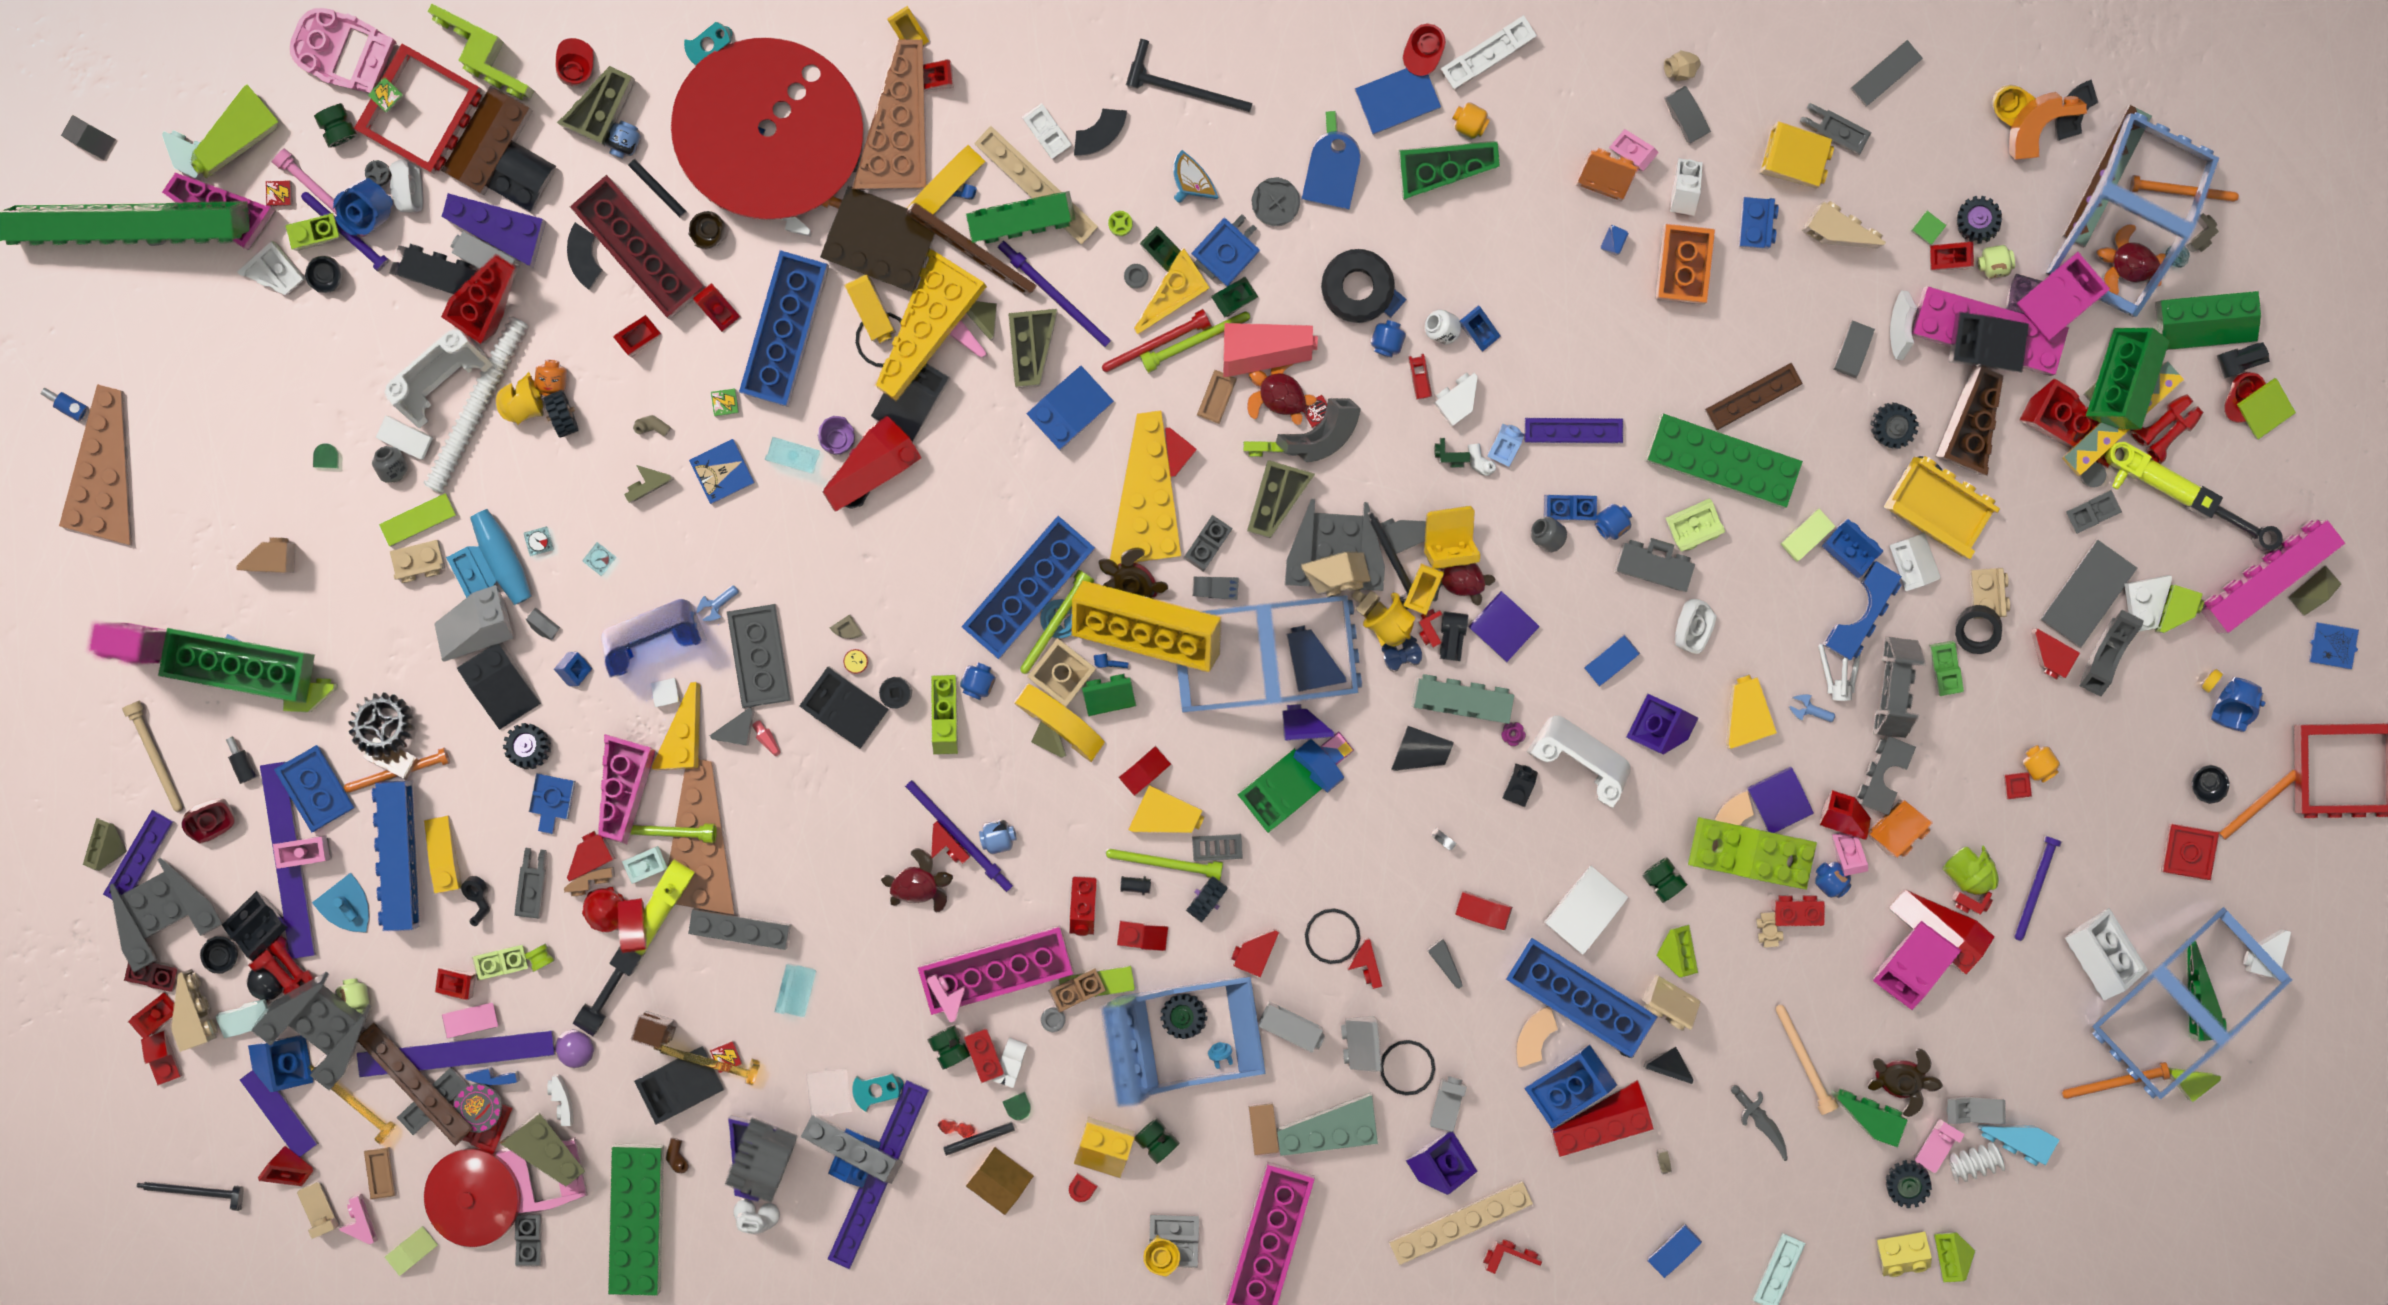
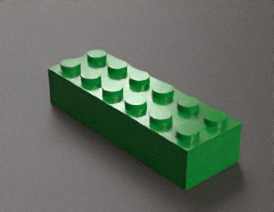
M1664 413L1659 417L1645 458L1646 462L1781 508H1787L1803 462Z
M167 628L158 676L306 703L315 654Z
M614 1144L612 1146L609 1295L658 1296L660 1293L664 1145Z

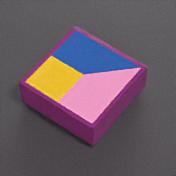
M1339 731L1334 737H1331L1320 746L1336 765L1354 751Z

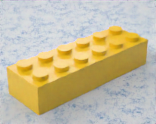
M1082 581L1072 597V636L1206 672L1211 671L1220 655V616L1087 581Z

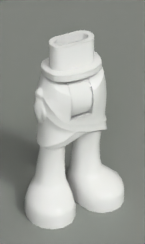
M749 1199L738 1201L734 1207V1217L738 1230L748 1234H760L771 1229L777 1224L780 1217L779 1209L772 1203H766L761 1206L758 1214H755V1205Z

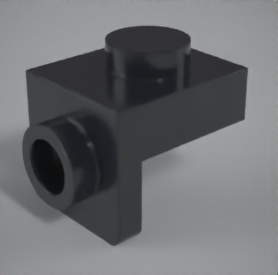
M1515 764L1502 799L1525 807L1535 786L1538 772L1529 766Z

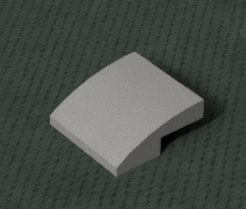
M1150 1215L1149 1243L1156 1235L1173 1242L1180 1252V1262L1177 1268H1198L1199 1216Z

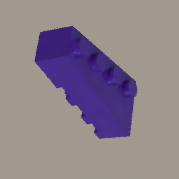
M447 193L441 217L534 268L546 220Z

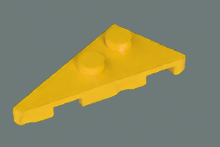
M1182 248L1135 325L1134 329L1137 334L1210 288L1185 248Z
M690 682L652 764V770L698 768L700 683Z

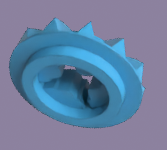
M1063 599L1053 600L1043 608L1040 622L1044 630L1054 617L1055 609L1057 608L1058 610L1062 605ZM1072 607L1067 613L1070 616L1064 620L1065 629L1059 625L1052 637L1066 638L1072 635Z

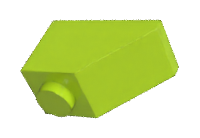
M2170 585L2159 626L2155 632L2165 633L2195 618L2196 614H2200L2203 608L2204 600L2201 599L2203 594L2181 586Z

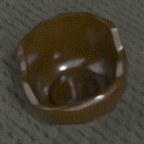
M702 211L695 214L690 221L688 235L696 247L710 249L718 246L724 239L726 233L725 224L715 212Z

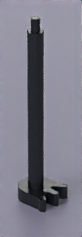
M1369 512L1370 523L1407 592L1399 596L1404 605L1412 584L1378 518L1374 516L1373 512Z
M154 1182L137 1183V1188H143L147 1191L231 1199L230 1209L233 1211L242 1210L243 1186L235 1185L233 1190Z

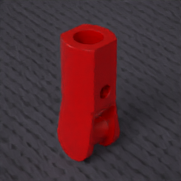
M1424 353L1420 357L1415 358L1408 356L1416 400L1433 397ZM1423 366L1424 373L1415 375L1414 368Z

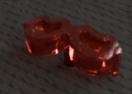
M946 1118L938 1122L939 1129L945 1134L958 1131L963 1138L972 1136L976 1131L971 1123H956L955 1120H947Z

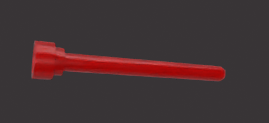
M1204 309L1195 312V316L1191 317L1192 320L1103 363L1102 370L1109 372L1196 328L1197 330H1205L1212 325Z

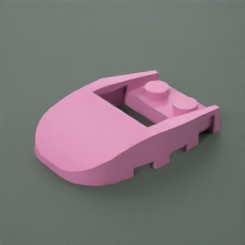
M314 8L307 11L299 19L290 41V54L293 61L300 68L317 76L322 81L370 93L378 85L392 48L396 45L397 41L351 14H343L326 8ZM353 28L369 36L352 78L349 80L334 74V71Z
M576 1138L563 1140L562 1142L581 1165ZM507 1148L495 1153L510 1166L517 1178L521 1194L519 1213L546 1211L588 1195L584 1175L581 1174L566 1187L559 1183L562 1197L535 1202L527 1161Z

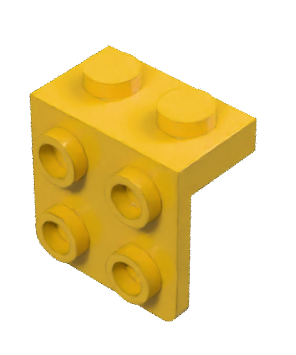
M1472 506L1430 511L1427 513L1424 553L1433 569L1480 562V552L1473 541L1475 511Z

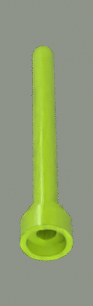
M1244 311L1158 353H1150L1148 351L1140 355L1147 373L1156 370L1160 362L1223 333L1225 323L1242 324L1248 321L1250 313Z
M1081 570L1077 571L1073 577L1075 578L1073 582L1075 585L1020 667L1021 673H1029L1071 609L1072 597L1082 581L1093 583L1095 581L1093 578Z
M705 823L704 826H699V828L633 825L630 835L693 837L703 840L704 843H715L717 827L716 824Z
M1108 849L1106 851V856L1110 859L1206 874V877L1211 878L1214 876L1219 881L1221 879L1223 862L1213 861V863L1205 865L1116 849Z

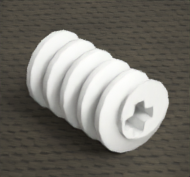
M1992 1142L1988 1143L1987 1149L1985 1146L1980 1145L1978 1152L1974 1148H1970L1969 1156L1964 1150L1960 1151L1959 1157L1955 1153L1950 1155L1951 1171L1957 1184L1960 1176L1965 1182L1968 1181V1174L1977 1179V1171H1980L1984 1177L1987 1176V1168L1995 1174L1997 1165H1999L2002 1171H2005L2000 1150Z

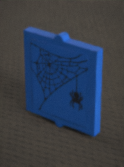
M2316 622L2313 640H2310L2312 646L2309 662L2352 669L2354 655L2358 651L2356 644L2359 630Z

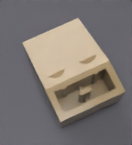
M1831 201L1828 204L1825 202L1819 204L1802 229L1803 232L1822 244L1877 249L1886 243V241L1881 239L1883 237L1881 233L1872 228L1869 230L1861 226L1862 221L1853 215L1845 216L1840 212L1841 208Z
M192 969L179 973L171 1030L180 1052L217 1038L216 1033H218L214 1019H210L207 1012L209 1010V1003L205 996H201L198 988L201 986L200 979L197 973H193Z
M1657 974L1641 999L1646 1003L1644 1006L1646 1009L1660 1018L1665 1014L1667 1016L1665 1020L1682 1031L1685 1027L1690 1030L1692 1029L1701 1002Z

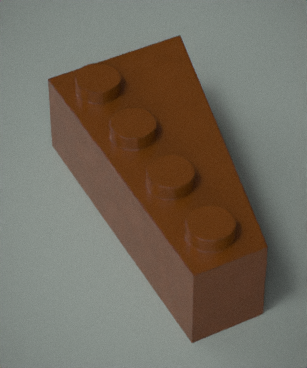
M1973 366L1936 457L1978 475L1988 476V462L1993 446L1991 443L1993 431L1996 427L1995 418L1997 407H1999L2004 375L1985 367Z

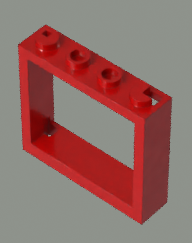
M402 43L382 79L385 77L395 86L410 57L469 89L428 162L370 130L382 109L372 99L369 100L354 129L435 174L436 171H440L442 166L445 165L447 159L444 157L449 149L453 150L457 144L459 137L456 135L460 128L464 129L471 118L468 114L472 107H477L480 103L482 88Z
M2388 723L2294 725L2295 813L2303 814V818H2318V813H2327V818H2342V813H2351V817H2366V813H2375V817H2388ZM2386 734V805L2309 806L2308 735Z

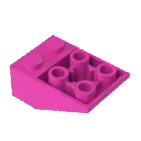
M2077 252L2016 304L2049 341L2100 299L2110 288L2081 254Z
M1921 920L1881 964L1873 981L1913 1010L1927 995L1961 950Z

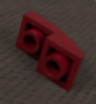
M154 962L137 972H133L128 963L124 981L172 992L178 968Z

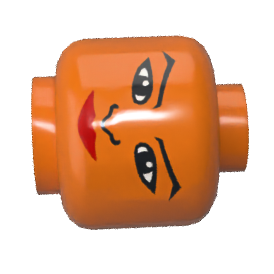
M548 359L545 360V364L536 366L534 387L539 391L540 395L547 396L566 389L567 370L559 365L560 361Z

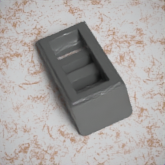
M1241 834L1192 836L1194 861L1243 859ZM1219 840H1224L1225 854H1220ZM1229 840H1234V854H1230ZM1200 841H1205V855L1200 856ZM1209 841H1214L1215 855H1210Z
M1441 938L1430 946L1427 952L1452 984L1459 989L1462 987V981L1446 942Z

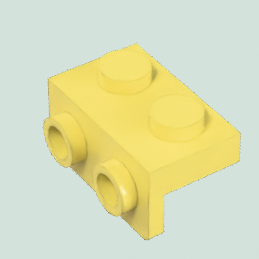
M1926 1232L1877 1240L1883 1276L1898 1277L1905 1272L1921 1273L1931 1268L1932 1257Z

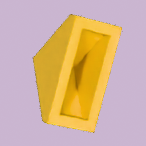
M908 6L887 18L888 23L899 40H922L923 45L929 42Z
M1421 564L1403 606L1426 615L1444 573Z

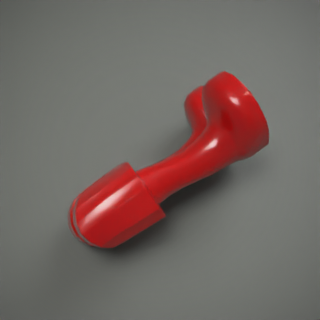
M2188 394L2167 405V412L2151 426L2130 431L2131 436L2138 444L2148 446L2162 430L2172 422L2175 423L2160 440L2146 449L2147 454L2152 456L2151 459L2159 464L2166 460L2167 449L2171 443L2185 430L2190 432L2204 413L2197 406L2184 417L2180 415L2193 402Z
M282 935L271 943L253 962L251 961L248 964L254 971L266 969L272 973L284 988V995L315 978L310 970L303 971L292 959L286 949V940ZM273 956H276L286 966L294 977L293 979L280 967Z

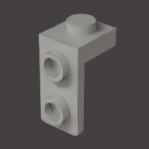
M1448 1076L1447 1080L1441 1078L1430 1121L1431 1127L1450 1132L1454 1131L1462 1096H1465L1467 1088L1465 1084H1462V1079Z
M1975 1097L1948 1099V1124L1968 1122L2005 1124V1100Z

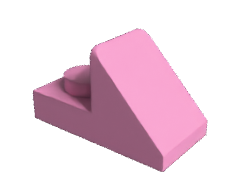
M1626 129L1622 131L1609 147L1619 157H1625L1634 161L1633 165L1638 167L1637 171H1644L1659 153L1653 146Z
M1845 833L1833 834L1832 839L1837 862L1840 863L1844 876L1867 872L1868 863L1859 838Z
M934 974L927 978V982L950 1023L956 1020L966 986L948 995L946 991L950 988L944 977L939 978L937 974Z
M359 1194L351 1197L347 1208L351 1218L355 1217L356 1222L344 1225L339 1230L367 1244H372L378 1239L363 1195Z

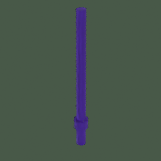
M1004 240L998 245L997 248L1011 260L1010 263L1016 269L1020 268L1100 344L1106 347L1111 342L1110 338L1026 261L1027 258L1021 252L1017 253Z
M913 780L905 786L986 871L985 874L991 880L994 879L1005 892L1013 887L1000 872L1001 869L996 863L992 864Z

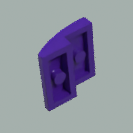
M1500 591L1468 627L1504 661L1508 662L1540 626L1506 594Z
M1791 766L1747 787L1768 832H1778L1814 814Z

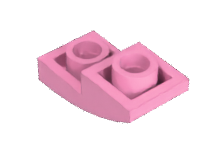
M493 1003L442 1014L447 1039L498 1027Z

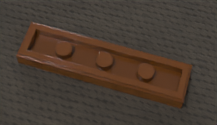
M1791 362L1706 408L1705 411L1717 431L1803 383Z

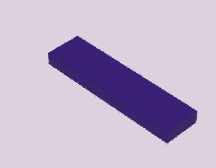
M1525 418L1524 443H1623V418Z
M154 809L151 810L103 895L112 900L111 884L116 885L121 895L138 886L175 821Z
M253 1070L240 1079V1082L291 1151L301 1157L318 1144L280 1090L270 1092Z

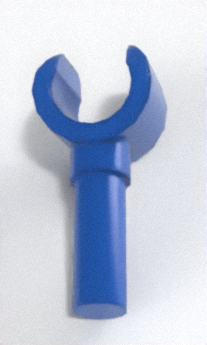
M964 184L962 191L957 190L951 197L972 200L975 197L977 188Z
M1107 653L1094 655V663L1098 668H1128V662L1108 661Z

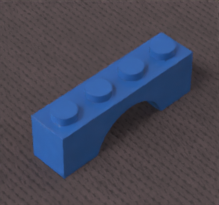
M1874 561L1861 581L1868 595V606L1865 614L1853 624H1835L1823 646L1848 660H1852L1853 657L1857 659L1864 646L1861 643L1866 636L1869 638L1876 628V625L1873 624L1878 615L1882 617L1889 607V604L1886 602L1890 595L1895 596L1900 589L1902 583L1899 580L1902 576L1881 563Z

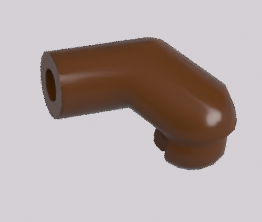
M671 1137L666 1161L674 1172L685 1173L689 1165L680 1153L682 1140Z

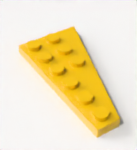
M930 249L928 254L929 260L925 268H922L920 273L921 279L918 287L913 291L901 320L899 334L895 336L892 342L893 349L891 354L885 360L875 384L880 391L895 401L898 400L987 288L983 281Z
M1161 410L1138 413L1136 416L1110 559L1116 562V564L1121 563V555L1125 551L1136 547L1144 549L1145 554L1135 562L1181 556Z

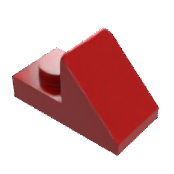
M712 283L693 298L721 332L741 317Z
M938 821L933 824L932 858L945 846L949 849L946 853L955 863L960 860L963 864L971 857Z
M1120 920L1117 945L1141 948L1142 950L1166 951L1169 926Z
M1365 938L1349 963L1347 970L1367 966V969L1363 970L1366 985L1371 984L1373 989L1383 987L1370 938Z
M163 992L131 1017L128 1023L145 1040L173 1018L174 1002Z
M165 1030L151 1035L145 1040L141 1039L144 1063H149L157 1086L182 1076Z

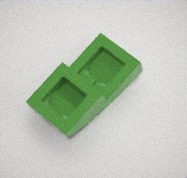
M1954 640L1931 644L1930 652L1939 696L1964 692L1961 668L1958 665L1956 643Z

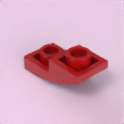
M1463 891L1455 915L1493 928L1506 930L1513 907L1493 899H1485Z
M642 898L619 901L618 926L622 953L646 950V927L644 925V902Z

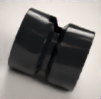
M891 677L881 684L879 697L885 706L898 709L910 702L912 687L902 677Z

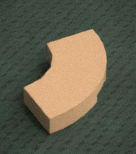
M1748 791L1742 792L1728 800L1721 807L1715 820L1741 825L1745 819L1753 816ZM1717 839L1712 844L1713 851L1718 847Z
M1547 1006L1537 1011L1527 1020L1522 1028L1516 1046V1058L1519 1068L1542 1060L1541 1049L1544 1040L1550 1033L1558 1029L1551 1007Z

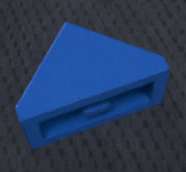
M1479 305L1459 321L1461 328L1482 352L1501 337Z

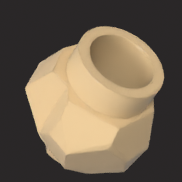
M1680 50L1670 58L1665 59L1664 71L1668 78L1673 77L1676 81L1688 80L1695 77L1701 62L1697 55Z

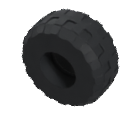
M1351 249L1338 254L1327 265L1322 276L1321 289L1323 299L1332 313L1348 322L1363 323L1379 317L1389 307L1394 295L1395 281L1389 265L1378 254L1366 249ZM1363 272L1372 279L1373 290L1367 298L1353 300L1344 293L1343 282L1349 274Z

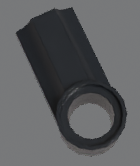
M2264 342L2216 355L2224 379L2243 373L2246 369L2270 362L2269 353Z
M1443 612L1440 659L1461 661L1463 638L1467 632L1468 614Z

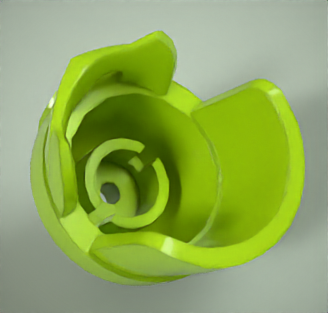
M1984 845L1982 846L1980 857L1969 847H1963L1942 868L1961 891L1982 895L1998 887L1999 877L1995 868L1996 864L1989 856Z

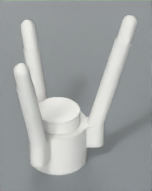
M1819 644L1820 656L1828 684V693L1832 694V700H1852V693H1855V682L1861 653L1854 660L1851 679L1847 680L1848 659L1844 658L1842 680H1835V685H1833L1824 646Z

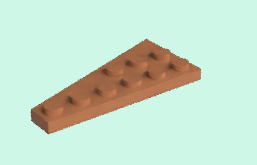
M896 40L852 189L926 187L922 40Z
M97 384L59 526L132 546L128 506L129 488L125 454L126 437H124L123 391Z
M699 759L698 768L685 769L675 827L699 828V826H704L705 823L716 824L717 836L715 843H704L703 840L693 837H673L668 867L675 859L695 872L676 905L735 915L712 761Z

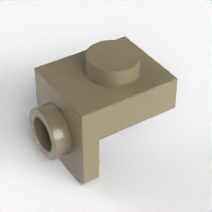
M2204 213L2199 215L2198 223L2204 230L2186 244L2191 252L2198 249L2200 252L2204 251L2212 244L2210 239L2219 232L2216 228V221L2210 215L2206 216Z

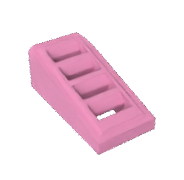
M960 320L949 335L979 357H986L987 353Z

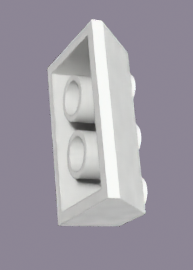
M2110 908L2080 925L2065 938L2103 1000L2126 991L2148 971Z

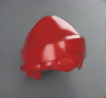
M613 887L590 891L584 900L582 915L594 930L607 933L618 930V902L625 901L622 894H617Z

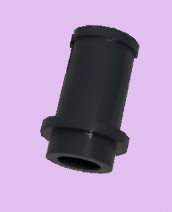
M1146 876L1143 878L1121 877L1120 892L1142 893L1144 896L1145 893L1150 894L1151 879H1146Z

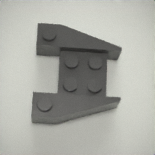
M1311 499L1286 559L1285 585L1310 586V581L1302 569L1303 564L1345 552L1364 553L1371 581L1363 583L1364 588L1358 590L1383 591L1385 565L1377 535L1370 523L1368 502L1363 503V514L1358 516L1314 513L1315 499Z
M1885 637L1882 661H1886L1880 710H1876L1873 734L1906 738L1918 719L1917 714L1907 713V708H1911L1913 695L1909 694L1910 684H1914L1916 670L1912 669V666L1925 665V660L1918 640Z
M162 858L157 860L164 872L121 895L115 884L110 885L121 950L133 972H137L157 961L146 938L186 916L190 917L200 936L223 924L212 903Z
M325 972L273 1001L257 1019L251 1031L271 1046L286 1027L290 1026L325 1053L316 1063L310 1076L330 1090L344 1075L352 1059L371 1006L368 1004L361 1013L350 1007L344 1000L324 986L329 976V973Z

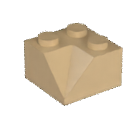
M1345 552L1302 565L1304 573L1317 594H1326L1327 597L1340 595L1341 591L1348 589L1353 591L1364 588L1363 583L1371 581L1364 553Z
M1057 638L1027 677L1067 707L1096 668Z

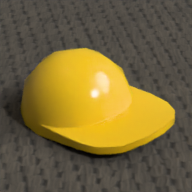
M2011 84L2002 86L1996 91L1992 99L1993 110L2002 121L2012 127L2020 111L2029 102L2034 100L2035 97L2019 86Z

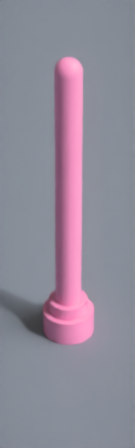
M286 148L282 149L274 157L272 163L278 169L288 170L336 214L335 208L333 209L334 199L294 163L292 154Z

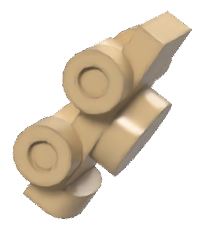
M1775 912L1760 913L1761 918L1756 919L1757 929L1761 928L1762 933H1758V942L1763 943L1764 948L1779 946L1778 941H1784L1783 931L1777 932L1778 926L1775 925Z

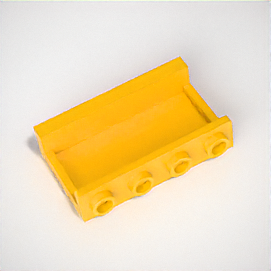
M1926 456L1923 458L1913 457L1884 508L1961 557L1971 559L1975 553V550L1971 549L1992 513H1998L2000 508L1994 505L1996 501L1986 494L1980 496L1975 493L1976 488L1965 481L1961 484L1956 481L1954 473L1947 469L1941 471L1936 468L1937 463Z

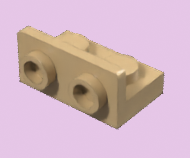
M439 540L389 551L395 572L393 575L394 580L401 579L402 583L415 581L416 575L424 573L426 578L440 574L439 570L445 569Z
M2003 568L1970 570L1972 605H1985L1994 609L2000 617H2007V612H2010L2009 597H2005V587H2008L2007 572L2004 573Z

